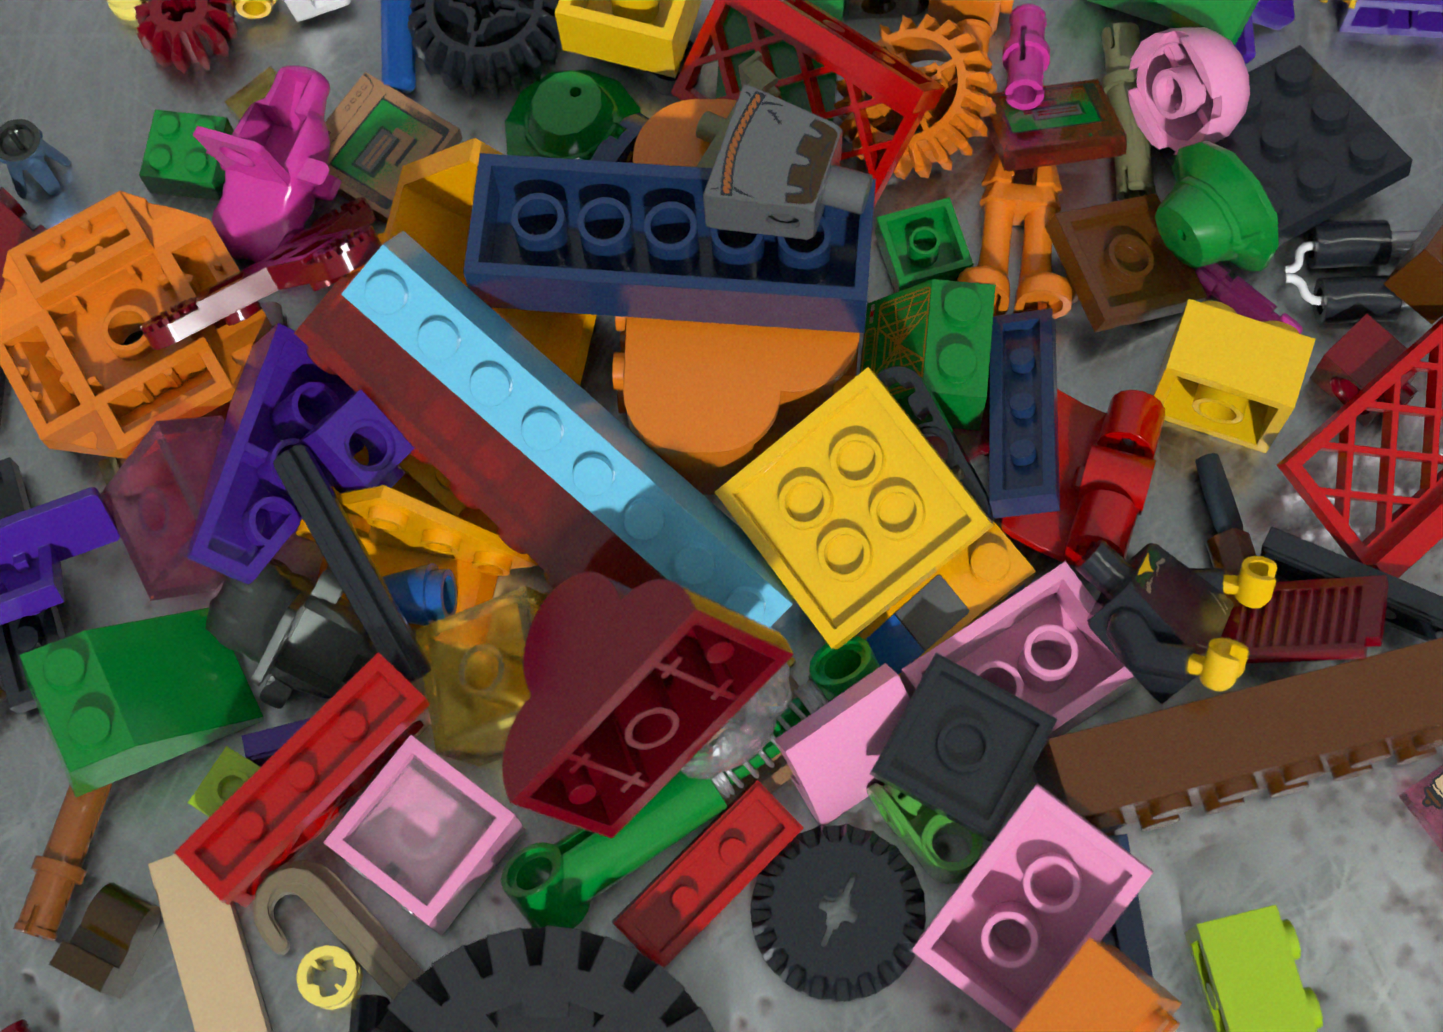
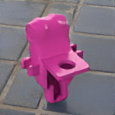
M300 65L280 68L266 97L248 107L232 135L197 126L193 133V136L206 148V153L214 157L225 171L222 198L215 208L211 220L228 252L235 260L247 259L257 263L267 258L305 229L304 223L314 211L316 198L327 201L333 200L341 185V180L328 174L330 137L324 116L327 97L330 93V83L324 75L312 68Z

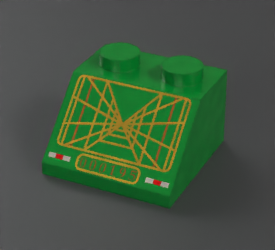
M931 279L867 303L860 373L867 367L873 370L876 375L882 370L893 366L906 367L916 372L927 383L951 428L980 431L987 399L996 285ZM898 382L889 387L893 397L916 425L933 421L931 413L921 421L912 411L908 403V397L916 392L915 387L905 389Z

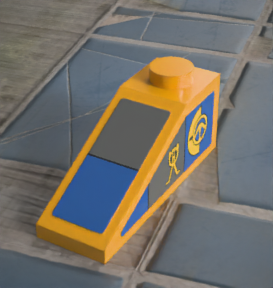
M993 522L995 526L889 608L858 635L868 641L880 666L886 663L901 677L903 668L1032 583L1036 570L995 522Z

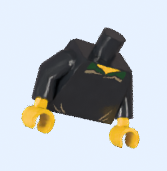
M1101 539L1083 555L1075 569L1101 592L1087 618L1089 628L1162 705L1198 675H1200L1201 683L1213 691H1224L1235 684L1236 678L1244 672L1249 651L1240 642L1220 638L1234 605L1225 594H1234L1238 602L1250 608L1263 607L1271 600L1276 584L1277 564L1266 557L1252 556L1243 560L1239 576L1225 575V568H1189L1155 543H1148L1130 560L1126 561Z

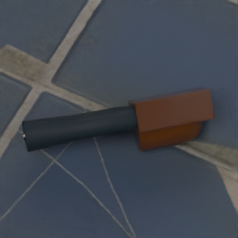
M1218 453L1206 454L1197 458L1195 463L1211 519L1218 532L1217 535L1206 541V546L1214 568H1225V575L1239 576L1243 560L1256 556L1249 532L1243 531V523Z

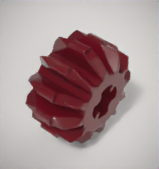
M146 0L147 3L134 7L136 12L135 18L139 24L137 36L144 49H148L154 60L161 64L163 68L175 64L177 70H180L185 75L193 63L197 62L209 71L210 57L214 54L229 57V46L226 41L238 37V26L234 20L236 9L232 0Z

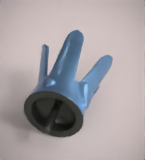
M14 119L0 126V162L7 165L18 196L20 198L27 196L23 175L25 170L35 178L48 194L53 196L59 195L61 191L60 184L47 165L44 156L50 157L63 166H69L71 161L42 139L43 133L35 124L25 119Z

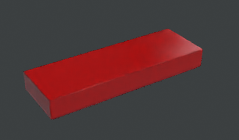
M754 779L726 809L612 920V923L644 956L665 968L804 827L757 779Z

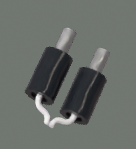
M1385 219L1322 222L1306 231L1305 242L1295 250L1293 264L1283 267L1285 283L1295 284L1299 289L1301 297L1314 306L1315 318L1319 324L1357 323L1366 314L1371 316L1376 322L1396 321L1401 309L1411 307L1383 284L1389 275L1322 277L1317 279L1314 293L1311 294L1303 278L1294 273L1302 267L1304 253L1310 268L1385 266L1391 258V253L1407 252L1423 230L1391 231L1390 224Z

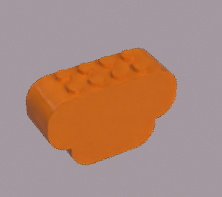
M689 99L662 108L640 130L634 146L633 163L697 167L711 144L696 137V128L700 118L706 111L727 118L737 101L729 99ZM615 316L616 331H620V352H614L612 378L613 390H618V413L627 414L630 431L703 495H716L715 491L853 380L857 373L860 333Z

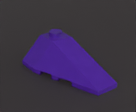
M280 323L274 326L252 346L232 397L186 558L243 583H252L298 528L300 521L303 519L276 472L273 461L282 452L294 447L338 403L360 389L383 411L394 379ZM350 437L349 449L354 457L365 445L360 440Z

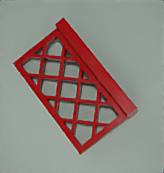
M714 0L672 88L671 94L681 101L709 99L695 90L693 86L703 65L718 61L726 96L716 99L738 101L741 91H739L731 57L755 50V52L759 51L762 54L763 64L775 75L768 45L781 41L788 42L796 49L802 73L780 79L774 86L779 90L780 87L804 81L811 112L826 120L853 112L862 148L841 153V160L864 154L868 173L873 175V179H876L875 207L927 110H932L936 107L946 87L808 0ZM732 7L747 17L753 42L729 49L723 24ZM763 27L775 35L766 38ZM714 45L715 54L709 55L711 48ZM812 58L824 65V67L814 69ZM835 72L845 79L851 105L825 112L817 76ZM861 90L874 98L864 101ZM885 104L904 117L892 140L875 144L866 108ZM887 148L879 162L877 151Z
M1443 317L1277 464V467L1348 558L1397 578L1403 575L1443 538V469L1437 473L1438 464L1443 465V455H1438L1441 419L1443 420ZM1429 353L1428 362L1420 361ZM1409 370L1427 372L1425 407L1400 404L1401 377ZM1384 393V402L1375 401ZM1364 410L1383 412L1381 448L1354 445L1356 417ZM1399 414L1425 417L1422 453L1397 450ZM1339 433V443L1329 442ZM1319 450L1338 453L1335 489L1319 487L1303 467V464ZM1354 455L1380 457L1378 493L1351 491ZM1396 459L1422 462L1420 490L1412 497L1394 495ZM1327 497L1335 498L1334 505L1330 502V500ZM1350 500L1377 503L1375 530L1363 541L1358 538L1349 526ZM1393 505H1402L1392 514Z
M378 652L174 851L175 855L221 902L229 905L232 901H235L247 908L254 901L259 885L271 871L284 863L293 862L373 782L410 735L415 738L419 737L436 720L428 709L431 704Z

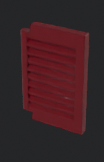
M1387 576L1276 582L1271 600L1261 608L1244 606L1238 602L1234 594H1225L1234 605L1220 638L1231 639L1244 644L1249 651L1246 664L1366 659L1368 647L1382 646L1389 587Z

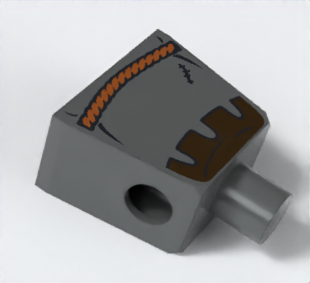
M744 84L703 194L706 226L722 230L807 240L815 236L825 205L862 215L870 194L873 175L839 166L843 130L837 124L762 90Z

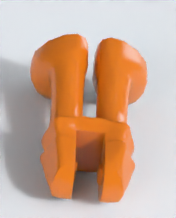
M997 152L981 183L985 192L979 202L984 213L979 261L977 266L969 267L962 271L957 281L996 285L993 316L1005 315L1008 311L1010 300V281L1008 275L1012 227L1022 226L1024 227L1019 281L1015 293L1014 313L1052 308L1054 319L1067 315L1072 309V287L1067 278L1052 273V241L1045 228L1053 215L1060 213L1062 209L1058 196L1062 194L1063 189L1054 158L1037 155L1031 185L1014 184V153Z

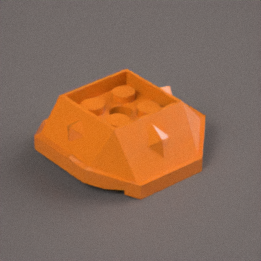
M118 191L8 250L2 274L5 281L0 292V365L39 438L49 449L127 459L232 400L252 346L266 335L272 326L263 309L231 326H228L223 318L159 350L152 349L144 334L135 343L123 345L130 334L142 330L140 326L153 316L161 315L160 312L164 310L170 315L172 313L170 310L171 306L178 305L189 298L198 297L200 291L240 272L210 219L176 208L148 203L145 198Z

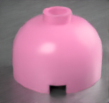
M1205 27L1172 28L1157 32L1141 41L1133 54L1129 70L1138 68L1136 77L1137 88L1128 90L1129 104L1137 126L1147 140L1158 149L1170 147L1176 151L1173 155H1177L1178 150L1184 146L1205 140L1216 143L1229 136L1246 113L1250 97L1249 74L1241 53L1231 40Z

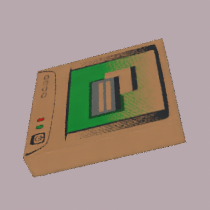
M365 72L325 121L330 137L328 174L341 180V185L337 192L338 195L348 201L364 196L376 218L387 224L402 166L457 145L462 141L463 137L460 128Z

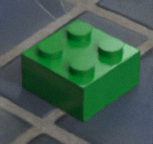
M155 109L139 177L149 193L220 201L225 183V171L214 157L206 153V148L193 136V133L197 126L232 135L234 129L228 118Z
M950 197L876 217L875 235L895 293L931 279L957 281L962 271L973 267L974 264Z

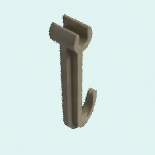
M307 860L284 863L271 871L259 885L253 902L254 924L263 940L277 954H286L290 949V942L275 920L273 910L280 898L292 894L302 898L392 1000L412 979H417L424 973L337 875L321 863Z

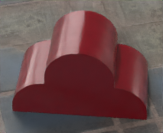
M582 572L569 577L560 583L544 600L532 621L526 638L523 669L531 696L518 712L510 728L502 761L503 783L509 802L613 839L794 655L790 645L777 630L670 580H652L632 589L596 572Z

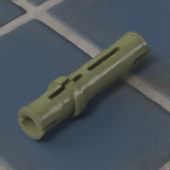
M1130 22L1112 24L1114 37H1112V30L1109 27H1105L1101 31L1106 75L1101 80L1102 96L1104 98L1108 96L1110 108V124L1116 171V197L1119 201L1143 196L1142 190L1145 191V195L1156 193L1152 172L1150 142L1137 126L1129 104L1128 90L1137 88L1136 77L1138 68L1129 70L1130 62L1140 44V29L1136 24Z

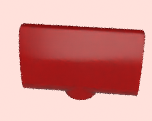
M1057 388L1060 511L1002 517L1001 529L1030 548L1059 561H1066L1067 564L1076 566L1083 555L1101 539L1126 559L1138 515H1142L1156 464L1154 455L1165 419V408L1160 400L1149 393L1139 390H1125L1112 397L1107 413L1083 404Z

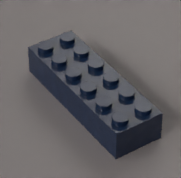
M480 153L463 274L468 288L491 308L864 333L876 179L872 181L868 201L862 215L825 205L815 236L806 240L722 230L706 226L703 194L713 168Z

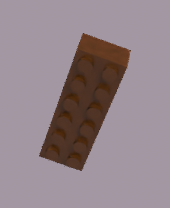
M1443 638L1050 738L1047 740L1033 766L1037 782L1105 835L1112 836L1115 835L1114 830L1135 822H1139L1141 831L1154 830L1174 824L1181 820L1180 813L1203 805L1207 815L1227 811L1245 804L1243 797L1266 788L1270 798L1289 795L1308 788V780L1319 777L1327 772H1331L1334 781L1354 778L1372 771L1373 763L1393 755L1398 765L1428 758L1437 753L1435 747L1443 745Z

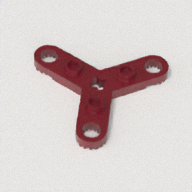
M359 197L349 201L347 204H342L340 206L341 212L334 208L331 212L323 214L322 217L317 218L311 223L312 227L300 231L267 258L200 291L198 297L189 298L178 305L171 306L170 310L172 313L170 315L164 310L160 312L161 315H155L140 328L152 349L159 350L170 346L223 318L228 326L237 324L262 309L258 300L278 290L310 284L313 291H318L336 283L349 272L368 263L382 246V243L371 225L377 218L365 197Z

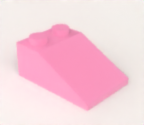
M1037 783L955 889L911 951L1014 1031L1089 937L1099 941L1103 939L1153 874V870Z

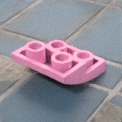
M886 663L774 740L793 772L790 777L818 825H828L868 797L866 789L874 783H878L881 786L885 784L869 774L910 701L899 675Z

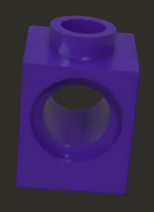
M361 389L338 403L295 444V446L305 444L310 448L326 479L340 494L381 485L393 487L405 474V471L398 464L415 449ZM350 437L360 440L366 446L369 453L367 466L357 462L351 455L349 449Z

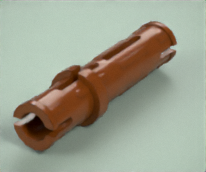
M113 783L76 798L69 785L43 856L37 855L34 857L30 869L34 870L36 874L19 919L14 924V930L38 938L42 936L43 939L49 941L57 940V932L75 884L83 885L87 871L82 869V865Z

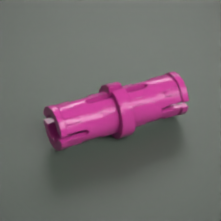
M1022 4L1012 10L1009 16V40L1003 48L1002 64L1008 72L1007 86L1005 88V95H1008L1006 101L1013 108L1019 110H1030L1042 103L1044 99L1043 75L1050 64V47L1047 41H1045L1047 18H1044L1046 13L1041 7L1034 4Z

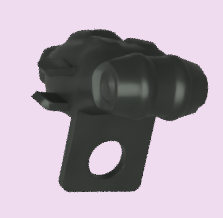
M272 558L250 584L225 575L222 588L209 603L205 629L225 647L244 653L249 659L259 663L250 680L251 683L260 686L270 674L260 693V699L262 702L277 709L284 707L294 689L312 696L331 699L378 653L351 603L342 598L344 591L330 566L321 574L317 583H314L305 575L293 573L280 560Z

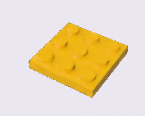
M869 367L715 491V494L832 649H839L995 526L875 372Z

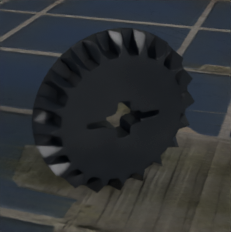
M847 823L833 826L818 825L813 829L799 833L758 874L751 898L753 935L767 965L784 983L796 991L825 1001L843 1002L863 999L890 986L906 971L915 958L916 954L911 950L924 932L926 924L924 891L914 866L907 861L896 845L889 843L872 830L856 828ZM854 877L855 881L849 893V897H851L849 909L858 914L857 919L854 923L842 921L838 929H833L827 945L822 947L821 943L827 930V925H825L827 913L820 909L819 905L823 899L834 901L839 893L844 892L849 879Z

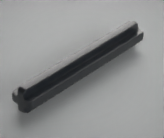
M301 444L285 450L273 461V466L377 652L411 684L418 681L431 671V664L310 448L305 444Z

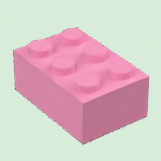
M1066 561L903 668L900 677L911 699L935 653H938L1057 718L1058 720L1048 739L1066 734L1134 688L1138 680L1089 628L1087 618L1096 601Z

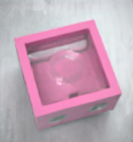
M410 735L323 843L345 859V862L364 878L370 879L393 897L396 903L416 919L422 920L442 936L520 837L525 828L514 813Z

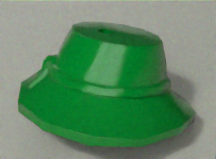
M587 69L550 72L540 78V82L535 81L521 90L505 120L507 155L591 160L603 140H606L609 135L618 139L627 130L619 125L621 124L620 122L625 117L641 113V108L618 80Z
M1205 140L1180 148L1172 167L1176 183L1173 190L1159 205L1155 214L1157 229L1166 247L1180 262L1190 268L1202 267L1227 260L1243 271H1262L1267 268L1279 247L1278 215L1260 181L1234 152Z

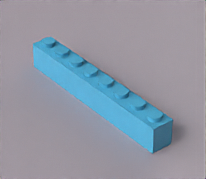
M402 231L385 242L342 292L341 295L668 580L769 627L792 606L793 596L745 532L406 232Z

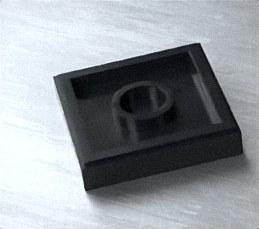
M935 653L869 775L992 842L1058 719L946 657Z

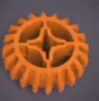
M926 14L917 27L911 18L902 16L899 31L892 33L888 26L880 24L879 36L881 39L876 44L911 65L912 63L924 60L945 62L940 66L934 62L924 67H914L946 88L936 107L926 111L918 126L921 132L913 135L893 174L897 178L905 180L914 167V170L921 178L929 179L932 163L938 162L944 170L952 171L953 161L950 155L959 150L965 156H972L973 149L967 140L971 135L987 137L988 128L980 118L996 114V104L989 97L998 91L997 81L989 73L992 69V62L986 52L979 50L980 44L972 34H968V32L962 34L958 25L949 19L940 26L934 17ZM845 79L835 81L837 91L843 97V99L833 104L835 109L851 105ZM861 90L864 101L874 98ZM885 104L866 108L874 143L878 144L892 140L893 135L884 132L892 128L896 131L904 116ZM951 104V106H950V108L948 109V111H947V112L945 113V115L942 117V113L944 112V110L946 109V107ZM853 112L838 116L843 121L839 126L843 130L842 136L847 142H852L851 149L862 148ZM887 148L877 151L879 162ZM864 154L857 156L860 160H865Z

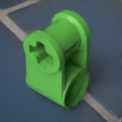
M874 783L866 789L868 796L883 820L897 836L902 838L927 874L934 880L944 884L962 882L980 858L983 848V838L886 783L883 786ZM944 834H955L966 841L969 847V854L961 861L947 862L936 855L932 843Z

